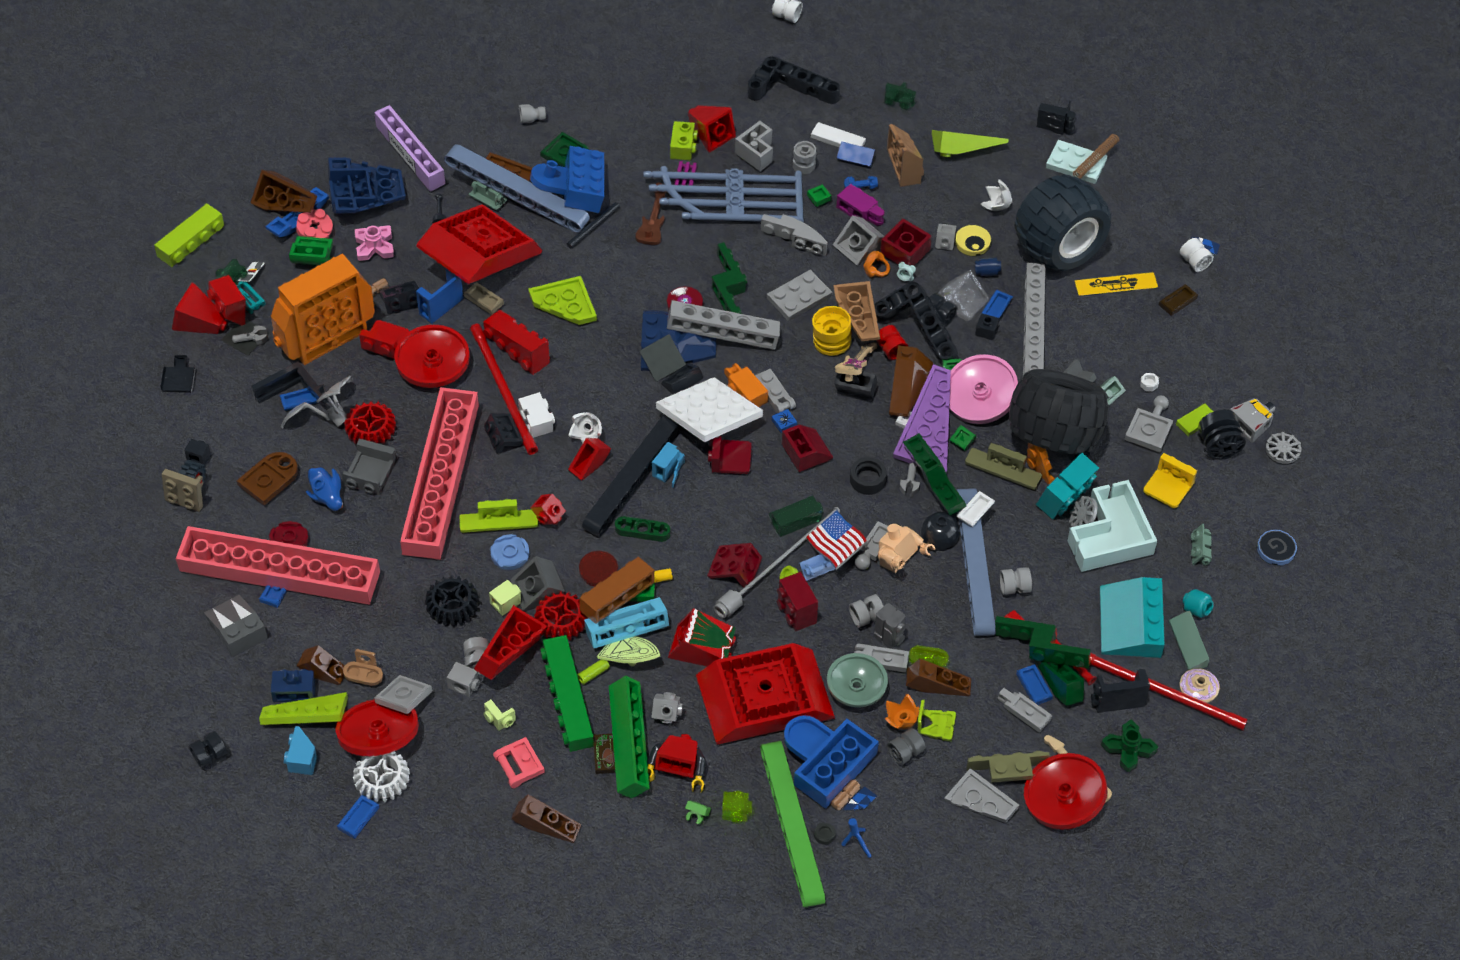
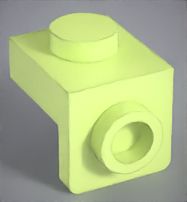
M492 700L484 703V716L489 723L492 722L498 731L510 727L516 721L513 708L502 714Z

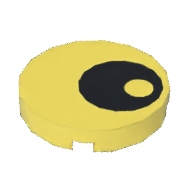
M968 225L962 227L957 232L955 244L958 250L965 255H982L990 248L991 236L987 230L980 226Z

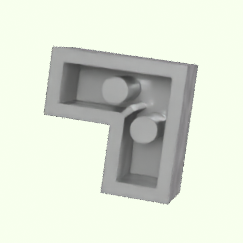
M758 121L735 139V153L757 170L762 171L772 163L773 148L770 146L772 144V129L763 122Z

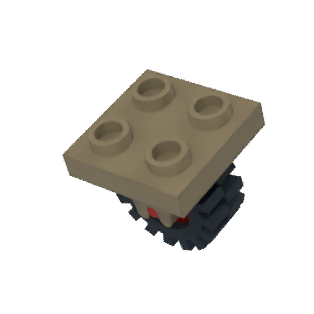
M187 460L181 466V470L178 473L165 469L162 473L165 500L200 512L203 508L201 489L205 482L203 480L206 478V467L203 464Z

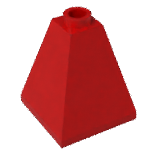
M697 106L689 110L690 123H695L698 137L709 153L736 137L732 109L730 107Z
M191 283L175 308L172 330L218 334L220 330H225L228 321L225 320L221 312L217 311L215 304L197 285Z

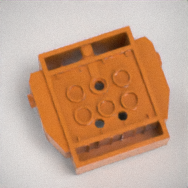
M343 253L278 287L279 298L276 299L271 314L273 341L290 359L295 360L299 358L306 365L358 337L362 329L367 330L366 321L373 318L375 313L372 289Z

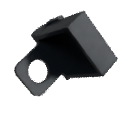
M1069 101L1067 108L1041 103L1038 110L1036 127L1052 130L1053 133L1062 135L1064 131L1068 135L1073 134L1076 113L1070 111L1071 101Z

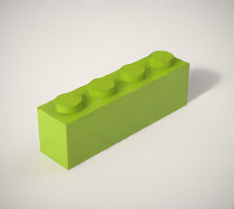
M205 204L154 244L157 257L171 267L181 262L184 257L222 229L224 226L222 214L209 204Z

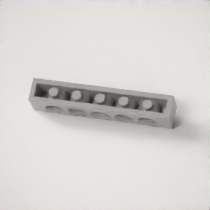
M672 300L668 313L667 329L775 350L779 339L780 321Z

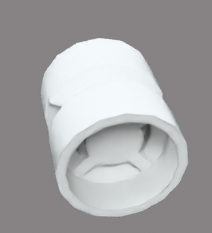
M775 0L772 15L779 18L785 17V20L796 23L802 11V2L797 0Z
M1197 238L1188 240L1180 249V255L1189 262L1196 272L1205 270L1214 258L1212 253L1204 248V245Z

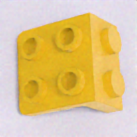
M1163 453L1157 470L1145 485L1143 492L1172 508H1177L1193 486L1197 470L1190 465L1180 462L1173 456Z

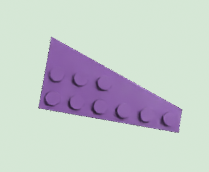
M933 364L895 448L893 458L917 465L903 442L920 433L943 464L947 474L951 370Z

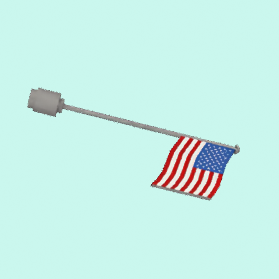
M834 507V511L740 592L729 590L718 599L713 607L714 611L721 618L729 617L743 605L741 595L806 539L817 552L833 564L836 570L867 544V540L859 530L845 521L840 515V509Z

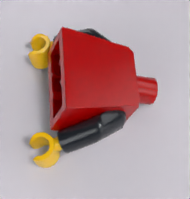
M682 734L680 737L670 735L666 741L655 745L647 761L648 773H651L649 777L650 782L655 778L653 771L655 766V769L690 778L696 776L692 781L691 790L693 792L694 785L699 784L702 792L704 788L702 777H704L706 759L702 751L697 749L698 742L692 740L688 734Z

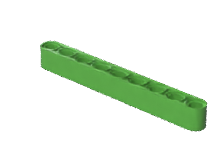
M781 741L761 744L760 749L803 907L825 904L824 890L783 744Z

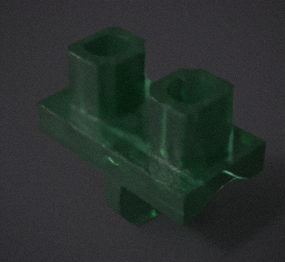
M903 82L901 86L890 83L886 84L884 100L886 104L891 105L896 101L899 102V106L902 109L907 110L910 106L914 107L916 91L908 89L906 82Z
M232 259L224 269L219 268L215 274L216 279L229 275L236 286H238L237 280L245 278L248 272L245 266L239 264L237 259Z

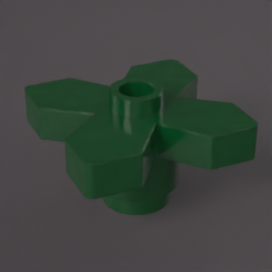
M1129 720L1122 725V736L1109 734L1101 742V746L1108 753H1121L1119 764L1126 772H1130L1137 767V755L1149 758L1158 750V746L1152 739L1142 738L1139 732L1140 727L1133 720Z

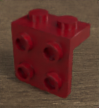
M722 435L709 440V447H713L712 451L708 452V462H712L711 472L748 474L750 472L751 442L721 440Z

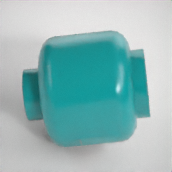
M1198 589L1191 590L1183 597L1185 611H1190L1196 617L1202 618L1207 616L1213 609L1214 603L1211 596Z

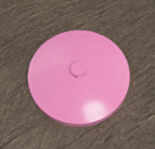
M975 355L962 360L951 370L949 410L957 418L967 423L985 424L998 420L1009 412L1012 395L1018 384L1015 371L1005 360L993 355Z

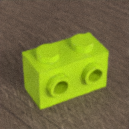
M674 121L670 159L691 160L692 153L695 154L696 143L694 141H697L698 130H695V123Z

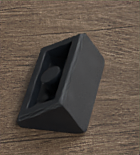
M687 363L663 380L661 384L674 395L692 387L703 379V375L699 366Z

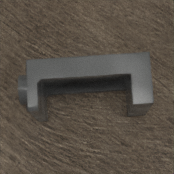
M359 439L357 443L358 452L348 472L344 471L342 474L343 483L352 489L356 488L367 493L380 495L397 460L395 448Z

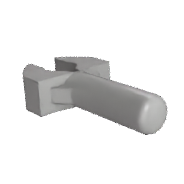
M254 326V331L251 333L233 335L232 341L236 343L253 340L256 341L257 345L264 344L268 340L267 329L262 326Z
M915 463L909 464L907 479L900 482V490L904 495L909 485L912 488V496L919 491L920 482L915 481L917 467Z

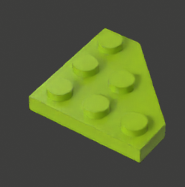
M581 276L528 289L532 304L538 309L578 325L597 321V315Z

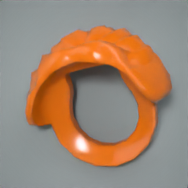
M879 251L871 252L863 264L868 277L875 275L885 277L890 271L888 261L884 258V254ZM875 260L883 261L886 265V271H878L872 263Z

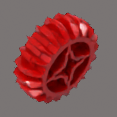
M363 401L361 406L356 404L355 409L350 408V413L346 414L347 419L344 422L345 432L350 441L353 440L355 445H357L359 439L385 444V440H390L391 435H394L396 429L395 415L392 413V410L387 408L385 404L381 405L379 401L376 404H373L372 401L366 404Z
M560 591L559 595L553 593L552 597L546 595L545 601L540 600L539 606H536L534 617L547 625L544 631L546 638L566 635L567 639L571 640L572 636L578 637L579 632L583 633L585 627L584 619L588 617L580 611V599H578L576 594L571 596L568 591L565 595Z

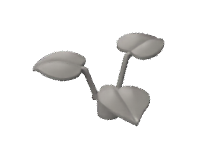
M348 376L336 383L316 401L318 403L324 398L329 401L332 407L327 410L328 415L309 403L303 402L286 415L281 428H284L289 418L305 408L312 409L328 421L331 419L337 427L340 426L347 418L346 413L336 398V394H340V388L344 384L352 382V377Z

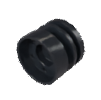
M1226 409L1216 410L1200 420L1198 429L1207 453L1213 459L1229 458L1239 453L1245 447L1246 440L1235 412Z

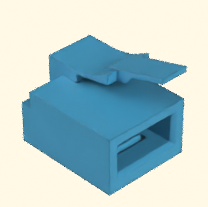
M667 442L652 461V476L666 482L674 472L673 488L678 471L685 463V455L679 452L677 446Z

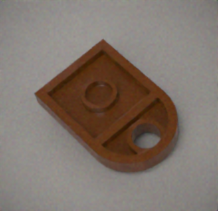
M271 453L237 480V485L265 506L295 480L298 474L297 462L287 453ZM283 462H289V463H290L288 466H281V465H280V464L283 463Z

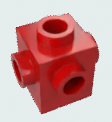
M554 494L541 495L530 507L537 516V520L543 525L557 524L562 519L561 516L566 512L561 501Z

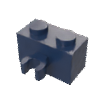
M313 670L272 671L271 695L273 702H293L314 698L315 676Z

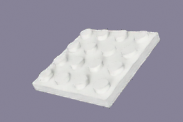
M715 377L656 402V409L703 442L763 417L762 409Z

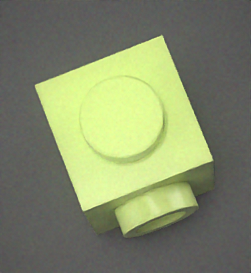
M506 580L489 592L490 604L503 616L511 610L513 605L518 606L521 603V591L517 585H513L509 580Z

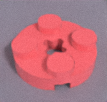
M312 210V213L303 212L298 215L296 231L299 236L329 238L333 223L324 210ZM312 224L318 225L317 229H315L314 227H310V226H311Z

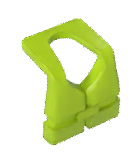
M921 700L918 716V733L934 739L940 738L942 741H952L956 712L925 710V700ZM922 716L928 718L932 724L921 728Z

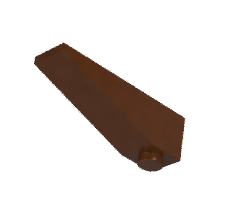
M261 170L250 203L264 210L312 213L317 195L275 171Z
M898 346L889 415L909 416L934 364L918 348Z

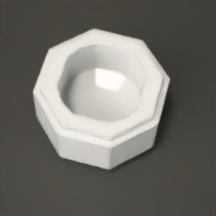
M1145 373L1141 376L1140 387L1142 389L1154 391L1158 388L1159 379L1155 374Z

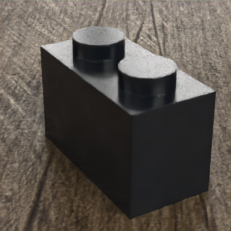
M867 372L853 375L852 381L849 382L845 381V374L837 373L834 384L839 392L873 399L878 381L875 374Z

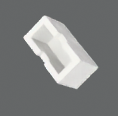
M540 392L518 399L519 411L523 420L528 421L527 428L533 438L553 432L555 419L553 413H549L547 400L542 398Z

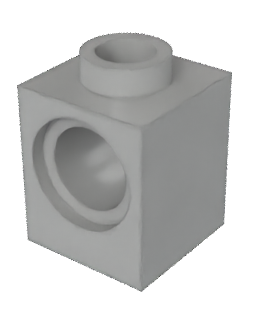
M458 662L454 664L446 677L449 689L470 697L473 691L477 690L480 684L478 672Z

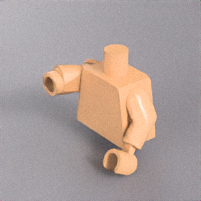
M890 524L887 527L888 532L879 541L878 558L880 566L896 573L899 569L903 568L905 562L918 550V546L922 555H930L927 548L935 550L933 544H925L923 542L924 539L914 530L906 526L901 527L897 524Z

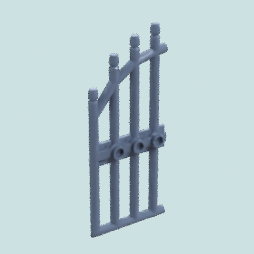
M662 166L660 168L661 171H644L643 177L663 179L664 185L651 184L649 185V191L668 192L672 198H660L659 204L677 205L688 210L689 212L682 213L683 219L761 222L763 215L744 214V208L795 209L796 216L790 217L804 223L801 171H796L795 176L743 174V170L736 168L725 170V173L668 172L667 167ZM670 179L722 180L726 182V187L672 185ZM743 181L795 183V189L743 187ZM677 192L726 194V200L682 199ZM744 194L796 196V202L744 201ZM694 206L726 207V213H704ZM768 215L778 219L782 217V215Z

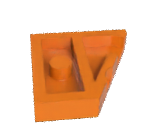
M1028 443L1027 464L1031 469L1041 473L1044 481L1050 485L1055 478L1048 472L1052 467L1046 449Z

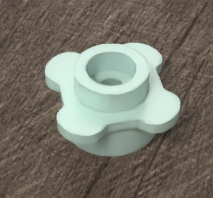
M904 262L899 263L897 276L903 281H912L914 279L913 273L916 271L915 266L906 265Z

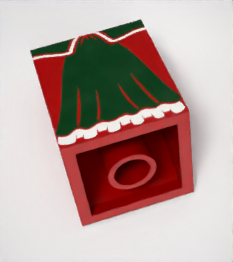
M693 608L677 625L668 658L708 666L715 660L731 657L729 651L736 639V636H734L736 628Z

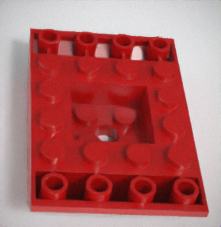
M483 204L433 223L416 245L417 248L467 284L542 253V249L532 238Z
M795 643L718 659L696 675L716 745L785 730L787 723L798 716H810L820 722L835 718L813 650ZM768 684L771 688L769 690H762L760 686Z

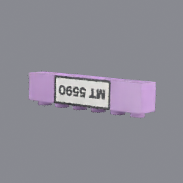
M389 105L374 112L376 127L428 190L432 191L445 185L443 168Z

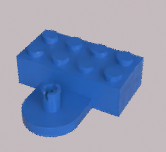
M570 146L565 160V167L557 166L558 164L555 161L549 160L546 164H538L532 168L530 174L532 184L540 190L564 195L565 207L596 213L600 212L604 199V152Z
M798 716L790 720L784 730V741L788 749L805 761L794 772V786L825 809L878 753L879 741L848 719L835 731H832L813 717Z

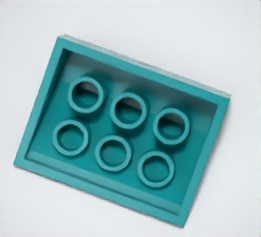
M1141 577L1100 586L1101 654L1161 658L1165 645L1162 578Z

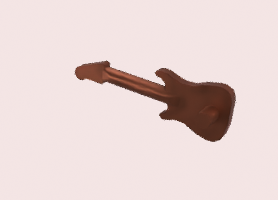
M655 191L656 198L650 220L642 217L643 224L635 236L637 242L650 245H658L661 242L660 227L663 225L665 217L662 216L660 219H657L661 206L659 200L660 198H665L664 192Z

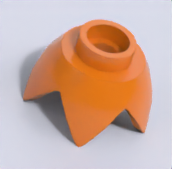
M909 694L905 695L901 704L886 701L888 717L885 720L891 726L900 730H907L915 725L919 716V706L916 707Z

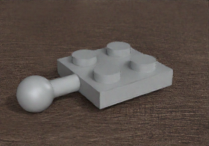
M1162 395L1157 396L1154 399L1155 408L1153 413L1138 408L1124 440L1161 452L1173 424V420L1160 416L1161 411L1165 410L1169 405L1168 399Z

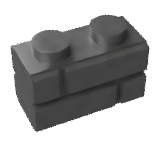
M890 603L886 604L876 613L874 638L883 642L890 649L900 645L905 639L903 635L906 629V624H904L905 614L899 610L896 611V608Z

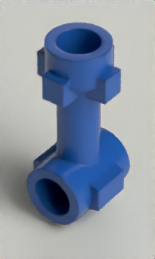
M869 176L867 180L855 181L854 177H847L844 181V188L852 184L857 188L869 187V189H874L878 187L877 177Z

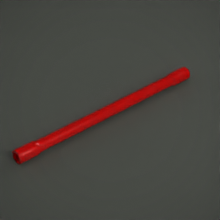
M474 324L470 327L472 335L480 347L506 406L521 434L527 453L533 455L538 452V447L532 435H530L486 341V336L480 324Z
M1090 652V665L1128 681L1135 680V672L1097 657ZM1148 678L1149 690L1220 719L1240 730H1244L1248 719L1232 712L1224 711Z

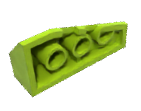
M932 130L935 152H940V156L950 157L951 154H960L1004 144L1009 141V139Z

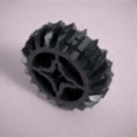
M451 575L447 580L443 577L441 582L436 580L435 585H430V591L426 593L425 605L427 612L430 613V617L432 619L435 618L437 623L443 621L444 626L447 623H451L454 626L455 622H458L461 625L462 620L468 622L469 616L474 617L475 611L478 609L479 597L476 588H474L472 583H468L467 578L461 581L460 576L457 579H453ZM463 595L467 598L466 602L463 601ZM438 599L441 600V607L437 604Z

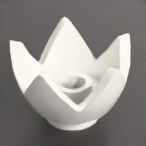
M1000 179L998 180L1000 187L986 186L987 193L991 199L981 203L986 209L1001 211L1007 209L1012 203L1010 190Z
M587 412L572 416L573 425L569 431V437L581 439L582 443L586 438L600 437L602 426L598 417ZM585 424H590L591 429H587Z

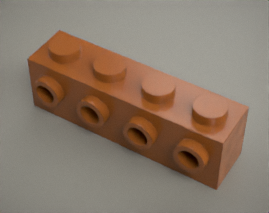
M639 557L629 561L623 568L613 572L606 580L599 582L593 589L582 594L580 597V611L597 624L654 583L655 570Z

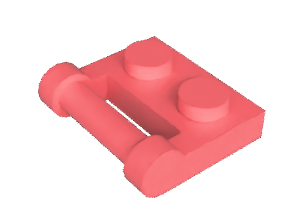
M526 737L493 753L495 760L499 761L506 773L511 788H517L523 782L544 773V767ZM511 754L521 772L520 774L516 775L506 756Z

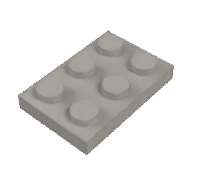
M811 270L767 294V299L788 321L832 297V291Z

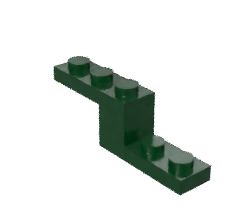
M723 242L717 244V256L726 272L712 276V290L724 311L742 314L740 307H736L733 296L745 292L747 278L745 274L741 273L739 263L734 261L731 249L727 248Z
M920 433L903 442L905 448L920 467L926 484L947 513L952 515L967 507L963 498L949 481L943 464Z
M1000 616L996 617V635L1030 641L1029 659L1089 668L1090 649L1054 644L1056 640V625Z

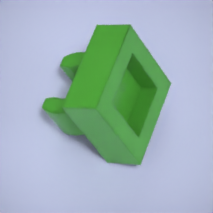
M688 800L685 809L691 811L687 813L686 820H691L692 815L696 814L698 816L696 824H701L703 816H709L711 808Z

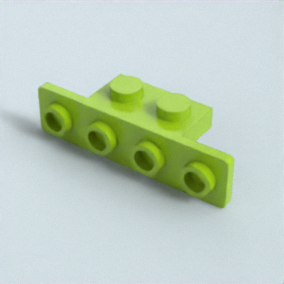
M517 499L478 502V513L460 515V532L462 533L538 527L535 513L532 509L518 510Z

